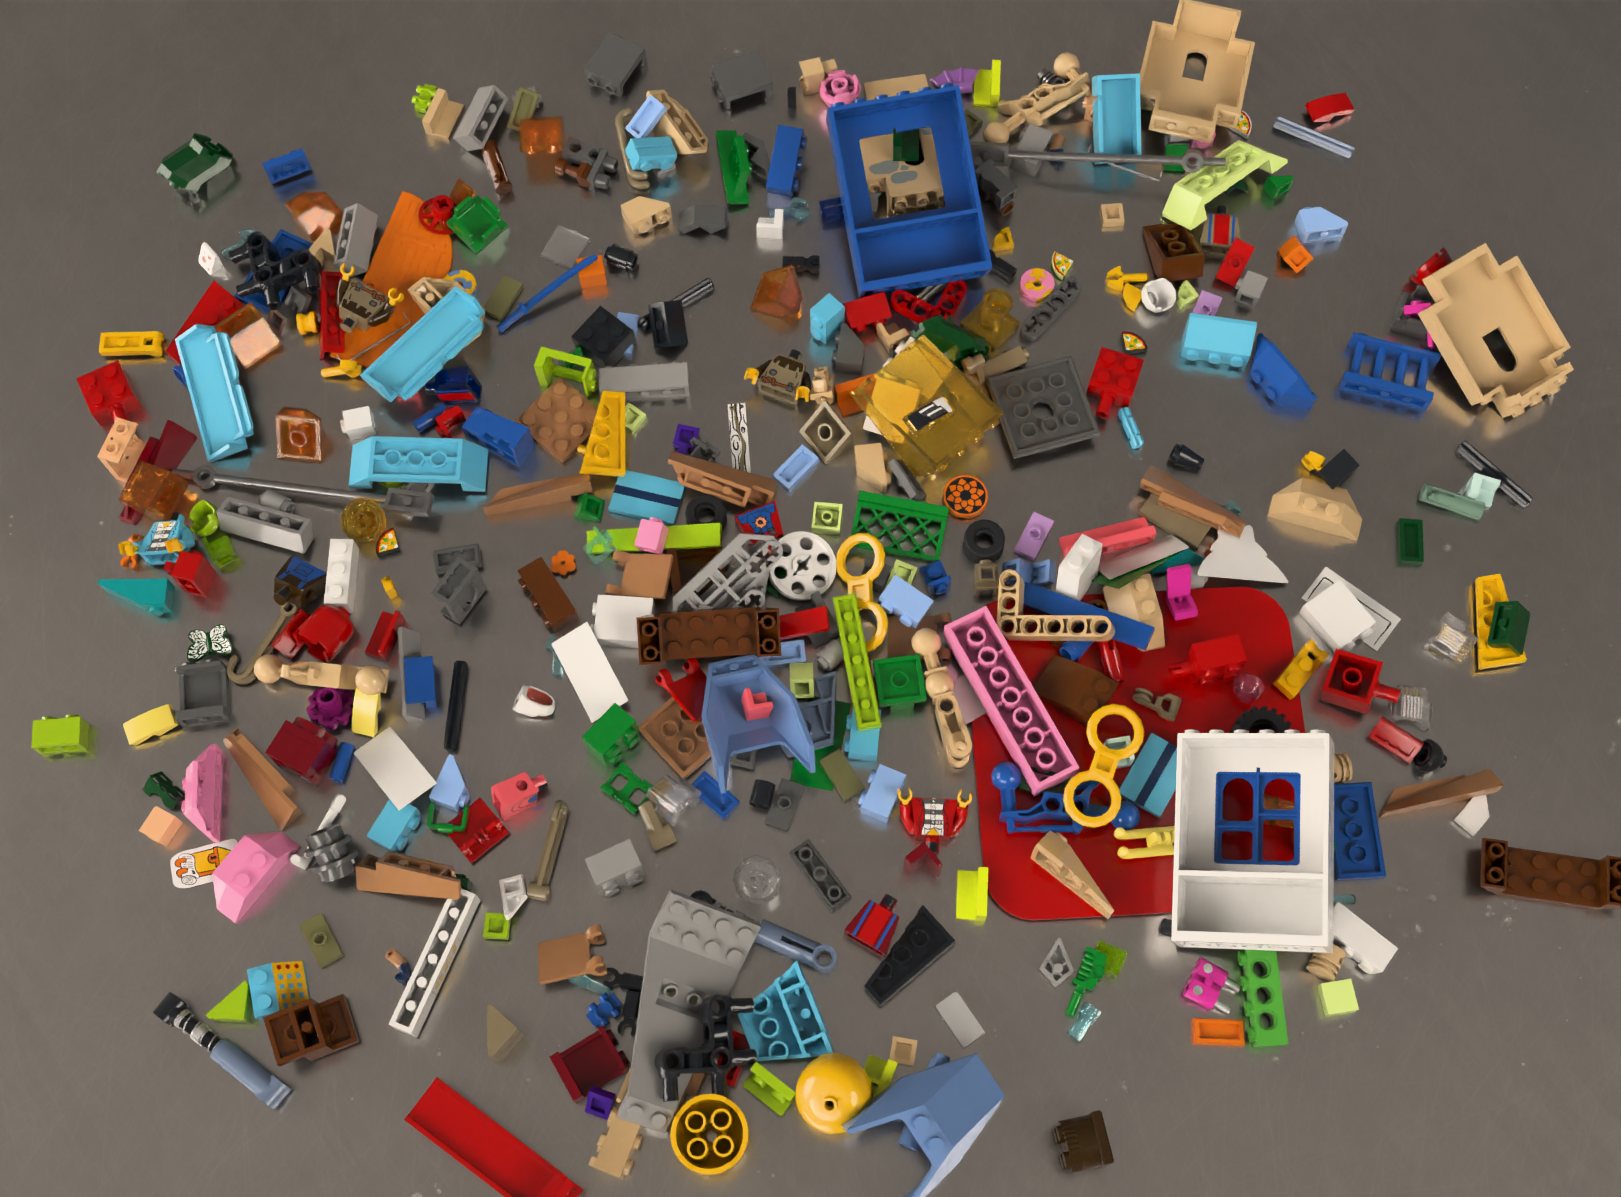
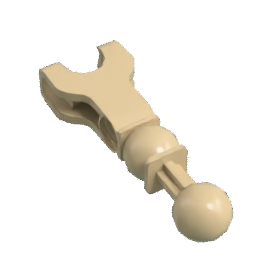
M922 628L913 635L911 640L912 648L916 654H920L924 658L927 671L924 672L925 691L932 698V704L936 705L935 715L948 763L953 768H962L969 762L972 750L971 738L968 728L963 721L957 700L954 697V681L947 673V666L941 667L937 652L941 647V638L931 628ZM942 704H949L952 710L943 711L940 706ZM953 757L963 759L961 761H956Z

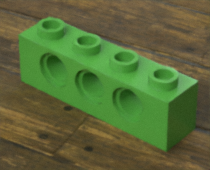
M1264 950L1238 951V962L1240 966H1243L1244 976H1241V987L1243 991H1246L1247 1001L1244 1002V1011L1246 1017L1249 1016L1250 1027L1247 1028L1249 1042L1253 1043V1048L1288 1045L1277 952ZM1255 963L1262 965L1264 969L1262 976H1257L1254 973L1253 966ZM1259 988L1265 990L1267 994L1265 1002L1257 998L1256 992ZM1263 1013L1270 1018V1025L1267 1028L1260 1023V1016Z

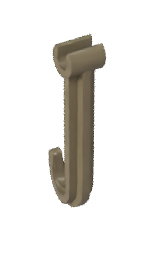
M287 602L280 606V615L245 669L239 674L234 672L239 658L237 655H232L227 664V675L234 683L240 685L248 684L256 678L254 674L256 660L265 654L273 653L275 649L271 645L299 610L297 605L292 606Z
M558 800L555 803L534 881L529 883L527 889L529 898L547 901L549 898V881L568 814L567 803L563 800Z

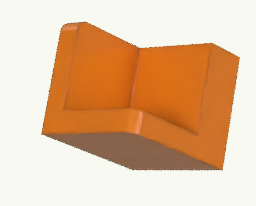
M1295 235L1278 249L1283 260L1296 273L1314 259L1308 248Z
M597 255L598 259L578 272L581 288L607 284L602 255ZM587 257L578 258L576 260L577 264Z

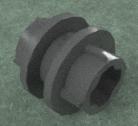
M331 825L307 836L305 840L309 848L304 851L305 857L315 856L317 863L312 865L310 870L311 873H319L322 882L334 881L355 871L356 864L354 858L358 856L357 849L347 850L345 844L352 840L351 834H344L341 825Z

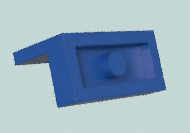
M433 656L404 658L406 703H426V709L436 708Z

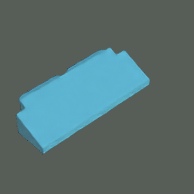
M455 286L360 376L390 403L398 395L406 401L433 378L449 359L454 358L483 330L484 325L480 318L485 314L484 310L475 297Z
M195 324L175 338L207 460L208 462H214L248 449L245 438L254 435L253 422L243 386L240 385L238 379L239 371L229 335L224 332H216L215 326Z

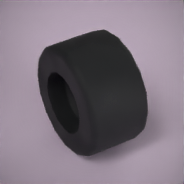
M703 494L691 499L685 511L687 525L706 524L705 522H700L697 516L702 511H711L715 514V518L706 523H721L722 531L724 530L727 516L725 506L719 498L714 495Z
M982 519L973 522L968 526L964 535L963 549L966 556L977 564L981 560H991L994 562L999 559L1005 544L1003 529L991 520ZM979 536H987L991 538L993 545L989 548H981L977 546L975 539Z

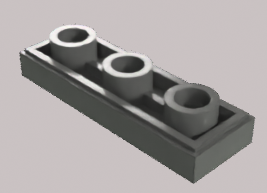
M809 839L789 852L791 858L831 912L851 899V895ZM823 872L825 875L822 878H818L816 873Z

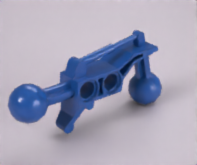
M1006 761L997 764L991 772L992 783L1001 793L1002 812L1000 813L999 821L1006 822L1008 833L1030 831L1048 833L1051 830L1052 832H1072L1078 835L1081 832L1083 826L1074 821L1065 809L1063 802L1064 794L1045 791L1040 803L1029 810L1017 811L1015 789L1021 782L1022 775L1020 769L1015 764ZM1091 780L1083 782L1074 791V804L1079 806L1082 814L1086 816H1102L1110 808L1108 806L1089 804L1090 794L1098 787L1100 782ZM1077 791H1083L1079 796H1075ZM1121 801L1119 812L1115 819L1110 822L1116 829L1122 827L1124 830H1132L1139 823V810L1133 803ZM1054 802L1058 806V810H1049L1046 807V803ZM1042 819L1072 823V825L1015 827V823L1027 825Z

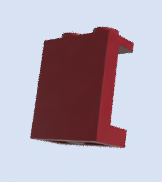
M603 1025L598 1027V1031L562 1053L556 1052L550 1056L553 1065L576 1104L588 1097L592 1086L602 1089L629 1071L626 1065L630 1064L623 1050L617 1051L614 1043L618 1042L611 1029L605 1030Z

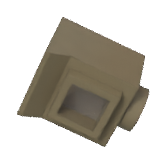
M991 560L979 561V564L974 566L975 597H979L980 590H993V596H998V563L993 564Z

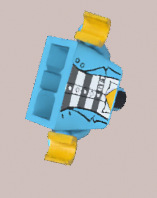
M172 513L169 521L155 522L143 540L134 543L132 541H123L118 544L121 555L134 556L135 553H138L150 565H164L166 561L176 563L180 551L189 552L190 548L195 545L192 531L184 524L185 517L180 513Z

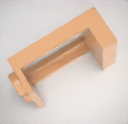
M117 417L97 457L115 479L127 482L147 441L141 440L136 436L135 431L138 423Z

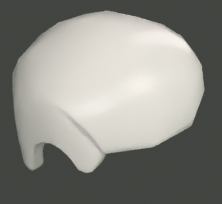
M1165 278L1149 281L1142 288V302L1150 311L1155 313L1163 312L1174 305L1176 290L1172 283Z

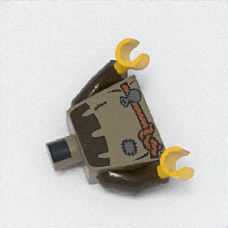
M343 263L340 267L343 277L339 278L335 292L336 307L339 309V317L343 319L340 327L345 332L352 333L355 327L368 331L371 327L386 323L396 308L395 304L403 301V293H400L394 299V294L397 291L396 288L390 289L388 296L353 278L350 281L349 277L354 275L355 268L352 266L351 272L346 274L344 271L346 263Z
M792 349L788 357L776 355L773 360H768L757 368L749 367L746 369L744 379H752L751 383L754 385L758 380L759 392L798 405L800 398H805V402L809 401L812 384L810 374L806 372V365L800 362L802 358L801 352Z

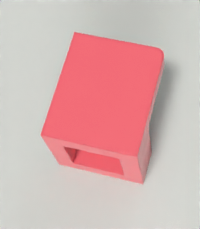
M745 688L741 703L746 721L768 718L774 707L773 702H767L765 692L752 694L750 688Z

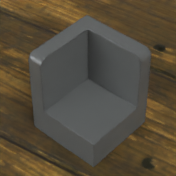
M866 557L861 575L866 574L872 568L874 559ZM884 564L880 575L873 580L874 592L882 594L892 571V566Z

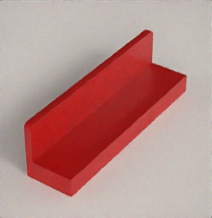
M321 271L319 279L320 359L324 358L325 352L344 353L345 331L340 327L343 319L339 317V309L336 307L335 297L339 278L343 277L341 272Z

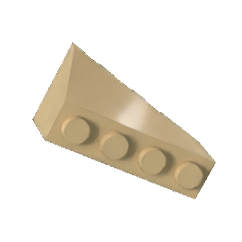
M629 1068L617 1096L616 1102L619 1103L618 1107H614L608 1117V1133L604 1132L597 1143V1152L599 1154L597 1158L592 1156L588 1164L595 1170L623 1180L624 1175H629L634 1162L630 1160L634 1150L638 1151L643 1136L640 1135L643 1126L620 1119L617 1115V1111L628 1091L631 1068Z

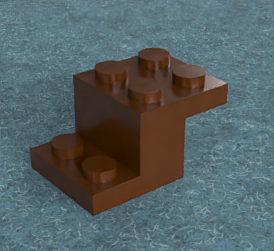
M344 994L321 1003L311 998L263 1017L274 1057L279 1067L303 1057L313 1061L360 1042Z

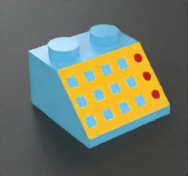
M303 961L269 963L247 969L254 1016L263 1023V1017L310 999Z

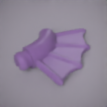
M961 66L953 71L944 70L940 76L931 78L930 81L939 88L943 84L952 83L953 86L959 85L961 94L972 93L973 82L979 73V68L966 69Z

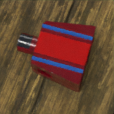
M888 894L884 895L879 905L869 900L847 925L844 935L885 958L899 922V916L892 913L898 901Z

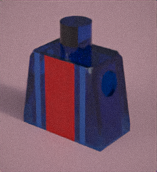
M468 366L440 370L435 375V381H429L425 385L427 395H438L444 404L480 405L482 385Z

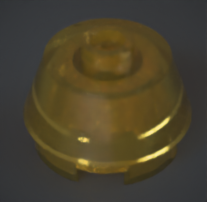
M359 498L351 501L344 508L340 522L343 532L350 539H354L357 543L367 544L374 542L382 535L386 525V518L383 509L375 501Z

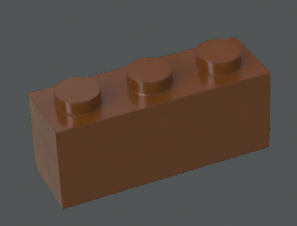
M542 557L517 570L520 579L517 580L524 592L528 590L531 594L529 600L535 610L540 608L543 615L540 617L547 628L551 626L556 633L579 619L576 609Z

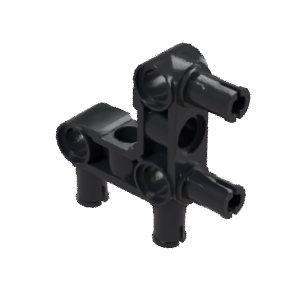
M255 231L248 236L245 245L228 252L234 264L248 258L250 259L253 273L252 279L236 286V291L242 299L253 293L262 292L265 294L267 307L270 310H277L281 307L278 293L281 290L305 280L306 290L309 293L320 291L317 275L321 270V263L308 249H300L289 254L288 257L277 261L276 257L278 255L274 244L262 232Z
M718 994L706 997L703 1000L700 1013V1022L703 1024L704 1034L702 1047H699V1049H688L687 1047L660 1051L655 1057V1067L658 1070L659 1077L662 1078L663 1102L679 1101L678 1077H680V1074L708 1073V1075H711L712 1094L728 1098L726 1074H729V1071L735 1066L752 1065L757 1061L755 1049H733L732 1014L752 1013L754 1011V1001L752 998H731L728 995ZM714 1000L719 1004L718 1013H715L711 1007ZM716 1052L720 1053L722 1057V1062L719 1066L714 1061ZM668 1054L673 1058L671 1068H668L665 1064V1058Z

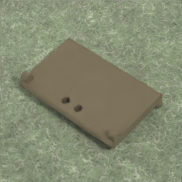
M1151 493L1138 511V514L1169 534L1174 535L1190 547L1198 550L1200 543L1211 527L1157 505L1159 496Z

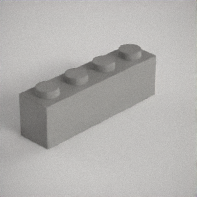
M674 361L668 364H630L624 367L606 366L605 368H599L600 396L603 390L625 392V400L690 396L687 362Z
M228 496L216 511L220 529L224 532L303 554L314 539L311 519Z

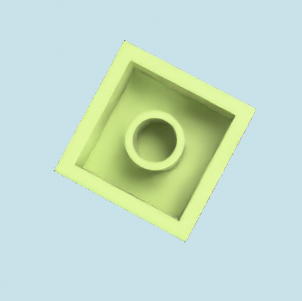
M814 502L812 533L840 536L843 504Z
M1351 979L1321 983L1317 986L1325 1017L1352 1013L1359 1010Z

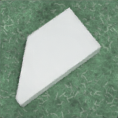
M1486 795L1472 797L1453 820L1472 836L1478 832L1490 817Z
M523 874L499 880L506 920H510L527 899Z

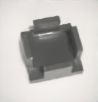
M1418 285L1413 293L1402 290L1390 331L1428 342L1427 329L1420 317L1408 318L1405 316L1404 306L1411 305L1413 301H1424V303L1432 304L1435 302L1425 286Z

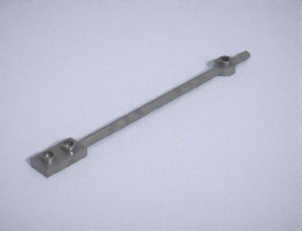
M970 142L972 158L975 159L979 156L984 162L991 159L994 162V166H1008L1009 159L1182 165L1185 171L1195 173L1203 166L1225 167L1226 158L1203 157L1202 153L1196 149L1187 150L1182 156L1014 151L1009 150L1010 143ZM1195 157L1196 160L1191 162L1189 158Z
M201 465L195 471L173 469L171 473L174 478L194 480L197 486L202 489H209L216 483L380 503L384 504L383 509L385 512L421 517L430 516L434 501L432 493L388 488L387 495L222 475L217 474L209 465Z

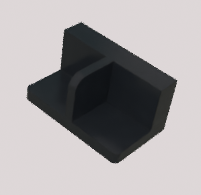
M675 300L648 304L654 348L687 344L688 339L682 301Z

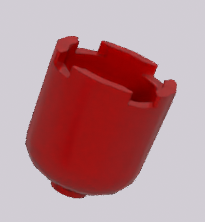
M322 605L293 633V637L299 645L303 642L310 648L307 653L322 663L326 661L330 663L352 637L354 626L349 618L350 613L345 608Z

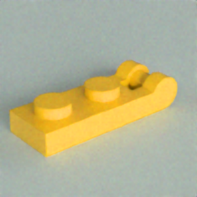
M158 331L103 332L100 336L99 353L101 356L151 355L160 357L163 354L161 343L164 342V334ZM147 341H152V345H147Z
M1312 638L1302 646L1273 683L1290 700L1298 694L1320 664L1329 656L1324 649L1321 651L1316 646L1317 643ZM1309 652L1315 657L1313 660L1307 655Z

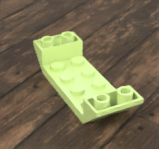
M1238 140L1215 156L1226 158L1225 167L1203 166L1199 171L1190 173L1175 183L1162 215L1192 230L1207 219L1204 206L1206 203L1223 191H1226L1239 180H1242L1255 169L1260 168L1273 174L1287 164L1288 160L1263 148Z

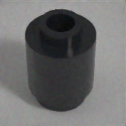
M613 244L611 247H607L604 258L607 259L608 265L625 271H633L637 264L638 254H635L633 250Z

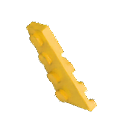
M603 390L579 473L625 476V392Z
M1501 574L1478 577L1475 580L1478 670L1524 663L1527 660L1524 649L1522 655H1517L1509 647L1491 648L1487 644L1495 603L1509 600Z

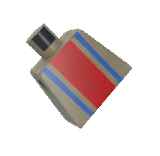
M1225 206L1215 207L1214 214L1208 213L1206 215L1207 219L1204 221L1198 243L1204 254L1225 256L1234 238L1241 240L1238 217L1227 215L1228 208Z

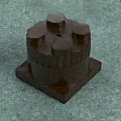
M1093 1111L1088 1115L1058 1121V1126L1053 1129L1056 1144H1061L1062 1154L1059 1157L1063 1170L1068 1169L1070 1173L1094 1168H1104L1114 1162L1102 1111Z

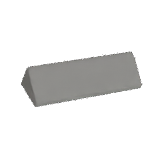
M398 627L402 716L408 723L425 720L424 703H406L404 658L421 657L420 634L404 627Z

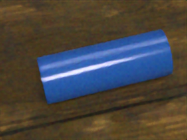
M441 403L412 421V423L420 433L435 424V418L441 415L447 408Z
M346 742L340 743L329 776L330 780L343 782L355 747L354 745Z

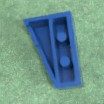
M778 125L766 184L768 193L793 197L794 190H798L799 178L797 177L799 170L803 166V153L807 145V136H805L803 129Z
M476 407L462 426L466 438L520 468L535 449L529 427L494 414L488 409L484 410Z

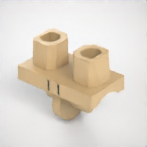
M828 366L814 368L815 377L812 379L810 399L816 400L819 405L824 400L832 404L836 382L835 375L829 376Z

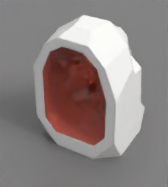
M523 685L516 697L512 710L530 717H545L553 713L555 700L543 690Z

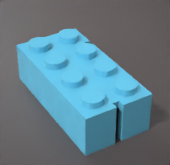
M1140 73L1097 75L1092 77V97H1097V100L1093 101L1094 153L1141 155ZM1094 162V164H1112L1108 162Z

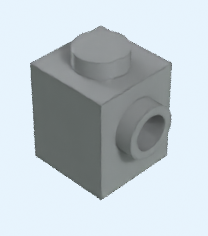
M1247 270L1245 277L1240 276L1235 289L1238 290L1234 302L1255 310L1268 278L1258 272Z

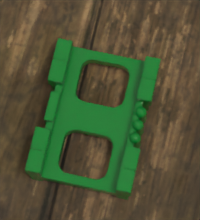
M621 762L617 770L600 788L609 796L618 800L619 803L621 802L634 815H637L639 812L638 807L647 802L652 794L655 793L652 791L654 786L645 779L642 781L632 773V769ZM618 774H622L628 779L627 784L620 791L610 785L611 781ZM636 788H640L647 794L639 805L629 800V796Z

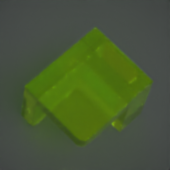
M227 535L211 543L206 537L201 538L212 562L218 569L239 559Z
M1099 940L1095 950L1107 955L1104 975L1116 979L1127 952Z

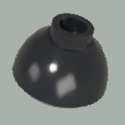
M1431 739L1424 740L1423 746L1413 758L1415 768L1422 772H1431L1438 768H1443L1446 765L1447 757L1444 755L1440 745Z

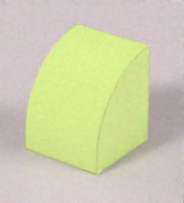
M813 662L790 663V691L796 698H814Z

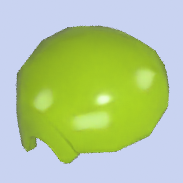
M205 499L198 501L189 513L188 517L193 522V526L189 528L200 537L213 534L219 527L216 512L218 508Z

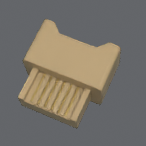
M820 57L799 62L803 76L799 78V82L804 96L819 92L821 81L824 82L828 78V73L837 70L835 59L821 62Z

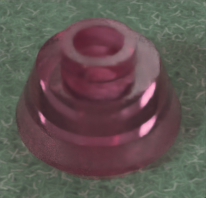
M1241 673L1234 677V694L1240 702H1254L1265 691L1263 681L1252 674Z

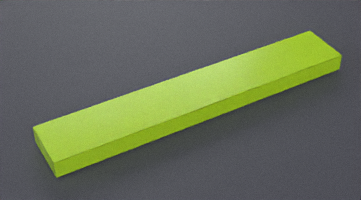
M721 523L667 526L669 530L664 550L722 547ZM639 528L587 531V554H609L614 551L643 552L634 546Z
M856 593L833 597L858 731L881 728L882 724Z

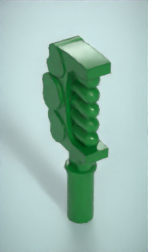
M1086 947V958H1083V963L1080 965L1081 969L1078 970L1079 974L1072 981L1077 986L1073 991L1072 998L1065 1012L1072 1017L1076 1015L1085 990L1093 991L1105 973L1104 966L1106 965L1107 955L1090 947Z

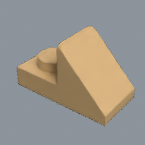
M327 227L309 248V251L320 261L321 266L325 259L334 262L336 252L335 239Z

